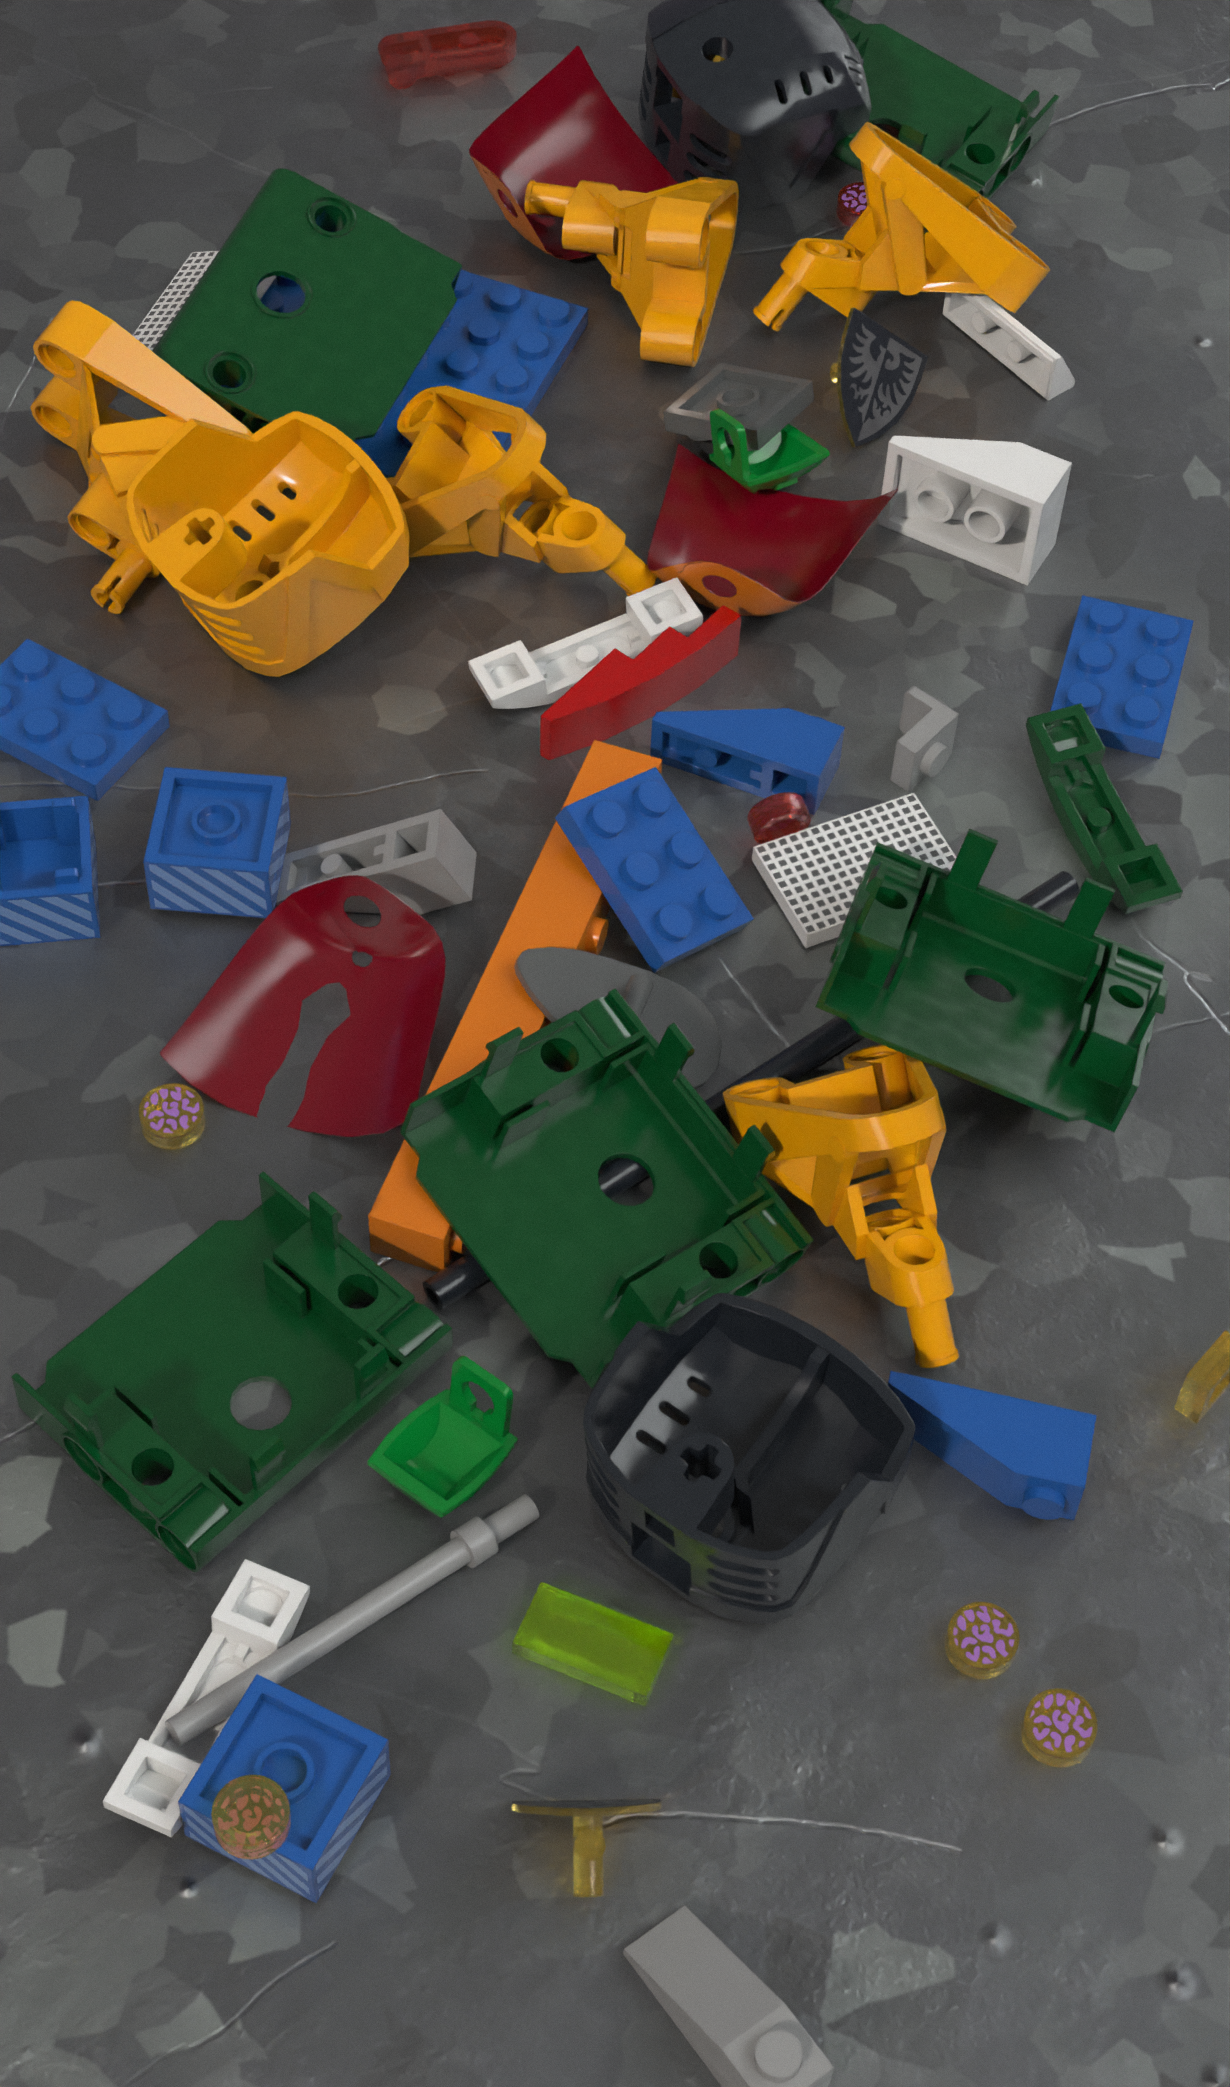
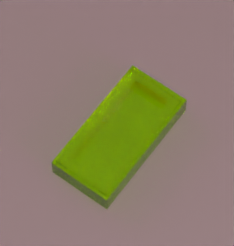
M541 1582L512 1642V1653L646 1707L672 1648L674 1634Z

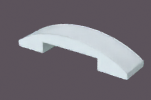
M676 577L626 597V614L531 652H528L522 641L519 640L469 660L468 665L492 708L517 709L555 703L614 648L634 659L669 626L688 637L703 624V615Z
M247 1559L244 1560L211 1616L212 1632L149 1740L139 1738L103 1800L104 1808L169 1837H172L179 1830L183 1823L178 1801L230 1716L181 1747L172 1739L166 1728L165 1721L288 1644L309 1597V1585Z

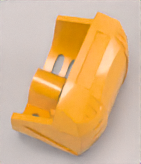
M293 411L270 422L251 436L191 418L167 440V444L138 472L127 492L126 507L130 526L140 549L178 592L183 604L222 650L245 669L265 676L280 677L291 673L333 647L358 627L385 601L409 566L410 534L406 516L396 494L380 469L353 440L338 428L318 417L299 411ZM285 488H289L297 494L293 500L282 494ZM264 506L275 515V518L272 521H268L256 511L257 507ZM240 526L252 536L251 540L244 541L235 534L233 528Z

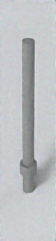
M523 1494L484 1520L474 1517L454 1529L450 1533L451 1540L167 1719L165 1725L172 1739L181 1747L230 1716L256 1674L276 1684H280L461 1567L467 1565L470 1568H475L497 1554L499 1543L539 1518V1511L535 1503L528 1495Z

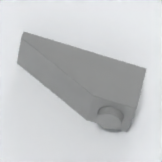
M438 809L285 854L276 904L279 905L292 893L316 883L342 876L359 875L378 883L421 915L472 900L477 852L445 813ZM351 896L344 903L345 912L381 914L377 905L366 897Z
M685 1905L624 1948L623 1955L722 2087H829L834 2070L833 2065L787 2005Z

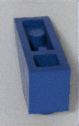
M790 708L656 712L652 719L650 756L662 759V763L771 801H773V797L778 796V798L783 800L780 803L783 805L789 798L795 796L799 800H792L789 803L794 804L792 808L796 809V805L800 803V811L815 815L839 768L845 727L829 722L821 717L811 716Z
M890 1371L888 1386L900 1399L914 1421L915 1441L1006 1506L1023 1509L1030 1516L1044 1520H1053L1060 1517L1070 1520L1075 1519L1086 1485L1096 1415Z

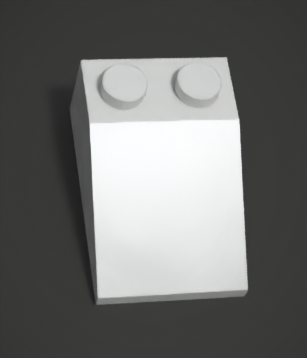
M893 436L888 443L881 495L896 489L898 491L878 515L877 524L1028 586L1056 543L1072 463L1021 442Z

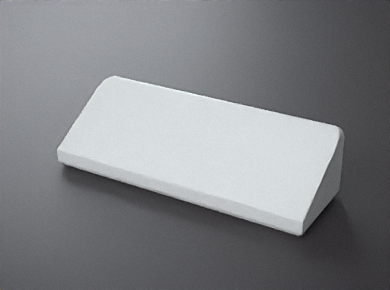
M945 293L942 314L1048 401L1075 385V379L1062 356L985 294Z

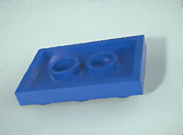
M1082 595L1050 711L1081 703L1104 746L1160 759L1194 621Z
M28 638L0 665V750L96 801H99L170 727L168 710Z
M656 767L565 806L555 817L653 973L743 930L754 919Z

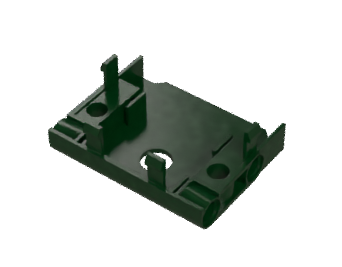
M819 0L844 28L864 61L863 68L872 106L868 122L895 127L900 131L898 135L900 142L964 182L986 199H991L1015 172L1026 154L1048 131L1060 96L1055 94L1043 109L1032 118L1030 115L1040 103L1038 91L1033 90L1021 102L882 23L865 24L849 15L853 0ZM824 73L827 83L831 84L829 75ZM800 79L804 93L809 96L806 81ZM775 87L779 102L785 104L782 90L779 87ZM862 127L837 141L830 155L862 172L860 159L851 150L849 143Z
M278 168L272 171L152 352L244 424L253 434L270 422L293 411H299L318 417L331 424L353 441L371 438L377 433L455 306L457 298L454 291L462 264L404 234L391 223L298 173ZM271 276L290 278L299 284L305 296L304 304L298 310L290 313H279L270 310L262 304L258 297V285L264 279ZM221 385H227V386H230V387H232V388H226V387H223V386H221Z
M969 829L950 872L877 842L829 962L832 964L815 1007L845 1019L858 1035L1065 1122L1085 1120L1115 1133L1138 1089L1143 1060L1152 1036L1156 1012L1163 1014L1168 996V981L1162 979V971L1166 962L1095 933L1115 889L1086 877L1064 920L979 884L998 844V840ZM968 975H981L991 978L1004 986L1011 994L1013 1000L1009 1002H996L986 999L968 987L964 977Z
M616 988L609 991L607 996L591 1001L580 1010H574L523 1039L524 1032L520 1027H517L487 1043L485 1046L489 1051L487 1059L480 1062L464 1075L410 1103L400 1131L419 1157L415 1179L546 1355L549 1358L572 1362L591 1389L596 1386L612 1362L615 1350L638 1321L670 1328L693 1307L717 1293L748 1297L793 1267L813 1242L812 1237L761 1174L768 1160L776 1154L772 1145L755 1124L748 1128L738 1145L681 1072L687 1059L695 1053L694 1047L677 1025L672 1023L667 1027L659 1044ZM545 1064H552L554 1066H557L563 1072H556L554 1070H551ZM615 1158H627L638 1162L648 1171L652 1179L653 1192L651 1197L644 1203L635 1206L621 1205L612 1201L603 1193L599 1185L598 1172L600 1167L607 1161ZM701 1266H708L710 1268L715 1269L721 1275L722 1279L712 1277L707 1270L704 1271Z
M264 1171L258 1175L262 1201L258 1208L243 1220L217 1221L47 1360L45 1383L35 1390L17 1372L11 1376L19 1408L53 1438L94 1483L175 1559L192 1572H199L445 1355L453 1345L452 1327L447 1323L443 1324L439 1317L428 1307L416 1302L415 1296L338 1231V1222L343 1219V1215L315 1191L308 1195V1210ZM357 1302L371 1304L368 1307L361 1309L347 1307L352 1303ZM259 1381L273 1382L281 1386L289 1394L292 1402L290 1412L286 1418L273 1428L264 1430L246 1428L238 1423L231 1413L232 1401L238 1391L250 1383ZM165 1475L169 1477L167 1481L159 1485L149 1486L142 1484L150 1476Z

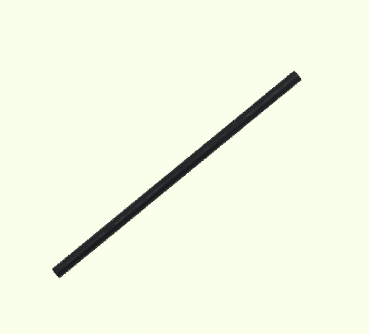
M1061 871L1019 898L1018 901L1052 914L1077 897L1079 886L1071 874ZM836 1016L705 1100V1103L720 1122L726 1126L729 1124L723 1098L725 1090L744 1082L763 1078H783L794 1082L863 1036L858 1035L845 1019ZM615 1158L599 1169L598 1181L603 1193L612 1200L649 1176V1173L638 1162L627 1158ZM469 1252L423 1282V1289L434 1307L438 1310H443L490 1278Z

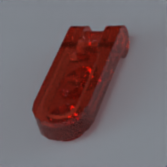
M486 20L391 34L381 39L377 49L382 63L386 66L385 71L390 84L397 89H406L420 78L451 76L460 72L486 68H501L513 61L517 55V34L515 29L505 22Z

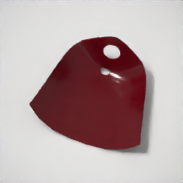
M578 45L483 130L469 148L470 157L505 218L525 239L544 253L559 259L571 260L594 253L563 248L562 226L564 218L538 214L528 215L525 213V194L530 180L577 187L581 180L614 184L619 191L627 190L642 193L680 184L672 178L670 173L650 152L614 106Z
M678 444L673 468L648 552V570L662 582L677 577L695 603L717 611L724 605L741 616L763 617L792 610L810 600L825 587L898 489L877 498L852 501L806 497L772 489H762L753 494L725 472L707 464L684 446Z
M359 875L342 876L305 887L288 896L264 919L183 1025L159 1052L160 1056L191 1086L228 1108L257 1117L259 1105L265 1095L266 1085L284 1062L298 1031L302 1001L326 984L340 983L346 989L351 1015L326 1038L310 1068L304 1098L287 1127L304 1132L341 1137L385 1133L403 1124L410 1103L418 1100L445 981L446 957L443 943L435 928L421 915L390 891L367 877ZM351 896H362L373 901L380 910V922L372 927H364L354 923L345 912L344 903L346 899ZM354 951L358 953L365 952L373 957L372 962L365 967L355 965L352 953Z

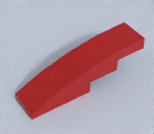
M722 605L689 637L669 626L634 659L614 648L541 715L540 755L547 760H552L591 746L594 740L602 742L655 716L656 712L663 711L699 688L738 656L741 615Z

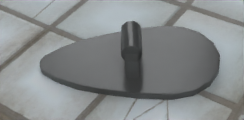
M555 947L527 949L515 961V973L526 993L551 1022L562 1018L574 1010H580L583 1006L597 998L607 996L609 991L616 988L659 1044L667 1027L672 1023H675L694 1047L695 1053L687 1059L681 1072L695 1090L702 1087L718 1067L722 1041L717 1022L704 1002L685 987L648 970L576 949Z

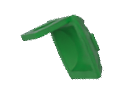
M720 408L710 411L713 453L709 454L710 460L753 494L762 489L779 490L797 483L798 477L820 466L830 455L828 449L791 424H787L760 450L748 451L744 426ZM724 429L731 436L734 445H727Z
M460 1356L452 1365L450 1390L445 1389L430 1398L400 1421L386 1435L368 1459L367 1465L421 1507L440 1518L444 1517L479 1491L498 1471L517 1444L518 1438L509 1432L514 1397L511 1388L468 1357ZM469 1382L479 1385L487 1392L494 1404V1409L489 1408L486 1412H483L476 1407L477 1399L471 1392Z

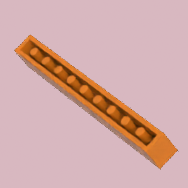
M594 740L562 809L571 803L654 767L661 774L662 759ZM557 821L554 823L426 1095L464 1075L480 1062L487 1059L489 1054L485 1047L487 1043L517 1027H520L524 1032L523 1039L552 1023L528 996L515 973V961L523 951L555 947L576 949L599 955L603 948L609 926L606 916L612 907ZM404 1139L368 1215L370 1251L438 1273L449 1266L455 1252L464 1254L467 1247L415 1179L419 1157Z

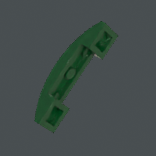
M1082 704L1028 717L1026 728L1030 744L1055 813L1067 838L1093 880L1115 889L1111 902L1122 912L1128 914L1181 898L1183 890L1158 844L1145 845L1101 764L1106 748Z

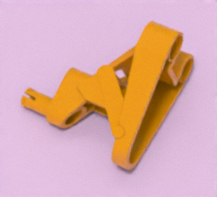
M866 122L849 143V146L861 162L867 208L849 229L843 240L800 239L780 263L781 268L784 270L783 274L762 301L754 307L753 313L765 325L769 326L772 323L771 328L779 332L784 322L808 292L851 319L854 308L862 312L878 291H899L901 294L909 296L915 295L920 291L986 294L1010 312L1016 313L1050 272V268L1033 251L1011 235L1017 226L996 205L876 125ZM924 227H925L929 232H927V233L924 234Z
M698 177L694 180L642 193L627 190L619 191L614 184L581 180L577 187L530 180L525 194V213L528 215L538 214L564 218L562 226L563 248L597 254L599 261L612 276V287L622 293L641 329L640 359L686 367L696 366L702 352L733 247L739 200L737 182Z
M72 300L62 307L33 345L34 354L39 362L54 376L33 401L30 408L36 422L45 431L72 447L78 453L89 479L88 490L67 516L68 523L79 537L115 559L98 584L94 585L90 592L94 601L102 608L111 598L113 602L108 607V611L120 614L125 608V604L146 577L154 578L160 574V571L140 549L131 530L126 503L127 492L135 476L167 444V440L191 418L249 436L253 433L115 321L87 304ZM118 388L167 416L137 420L108 406L117 396Z
M447 385L422 390L404 407L397 421V429L413 445L395 477L386 478V480L391 485L406 516L410 534L409 558L476 551L488 556L498 557L502 552L540 563L542 560L556 573L603 570L628 596L653 587L657 577L648 570L647 564L625 545L626 535L623 530L599 508L571 498L567 488L541 464V456L546 446V433L522 408ZM492 431L511 433L512 445L507 452ZM524 501L533 502L519 520L513 516L521 503Z
M875 1045L846 1055L843 1058L845 1070L796 1084L783 1078L756 1079L725 1090L723 1098L732 1137L738 1145L748 1128L755 1124L775 1149V1156L768 1160L761 1173L814 1208L817 1216L826 1227L833 1225L856 1260L864 1258L871 1289L895 1305L906 1308L915 1350L914 1358L916 1365H919L921 1368H935L957 1360L959 1353L955 1347L946 1304V1298L953 1294L954 1287L946 1249L937 1232V1208L931 1184V1176L945 1137L946 1125L938 1091L923 1062L887 1046ZM887 1169L890 1171V1174L850 1185L853 1179ZM890 1199H895L902 1207L876 1212L865 1216L864 1206Z

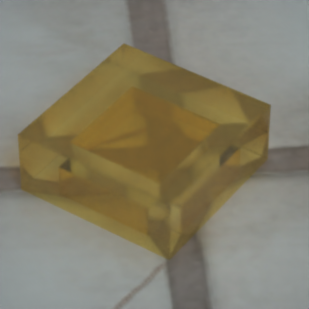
M1225 1330L1188 1372L1174 1407L1196 1424L1230 1386V1333Z

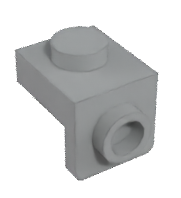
M912 686L904 694L899 728L904 735L896 741L890 781L907 792L916 787L926 776L933 778L944 768L952 753L959 716L957 712L950 709L943 701L928 695L916 686Z

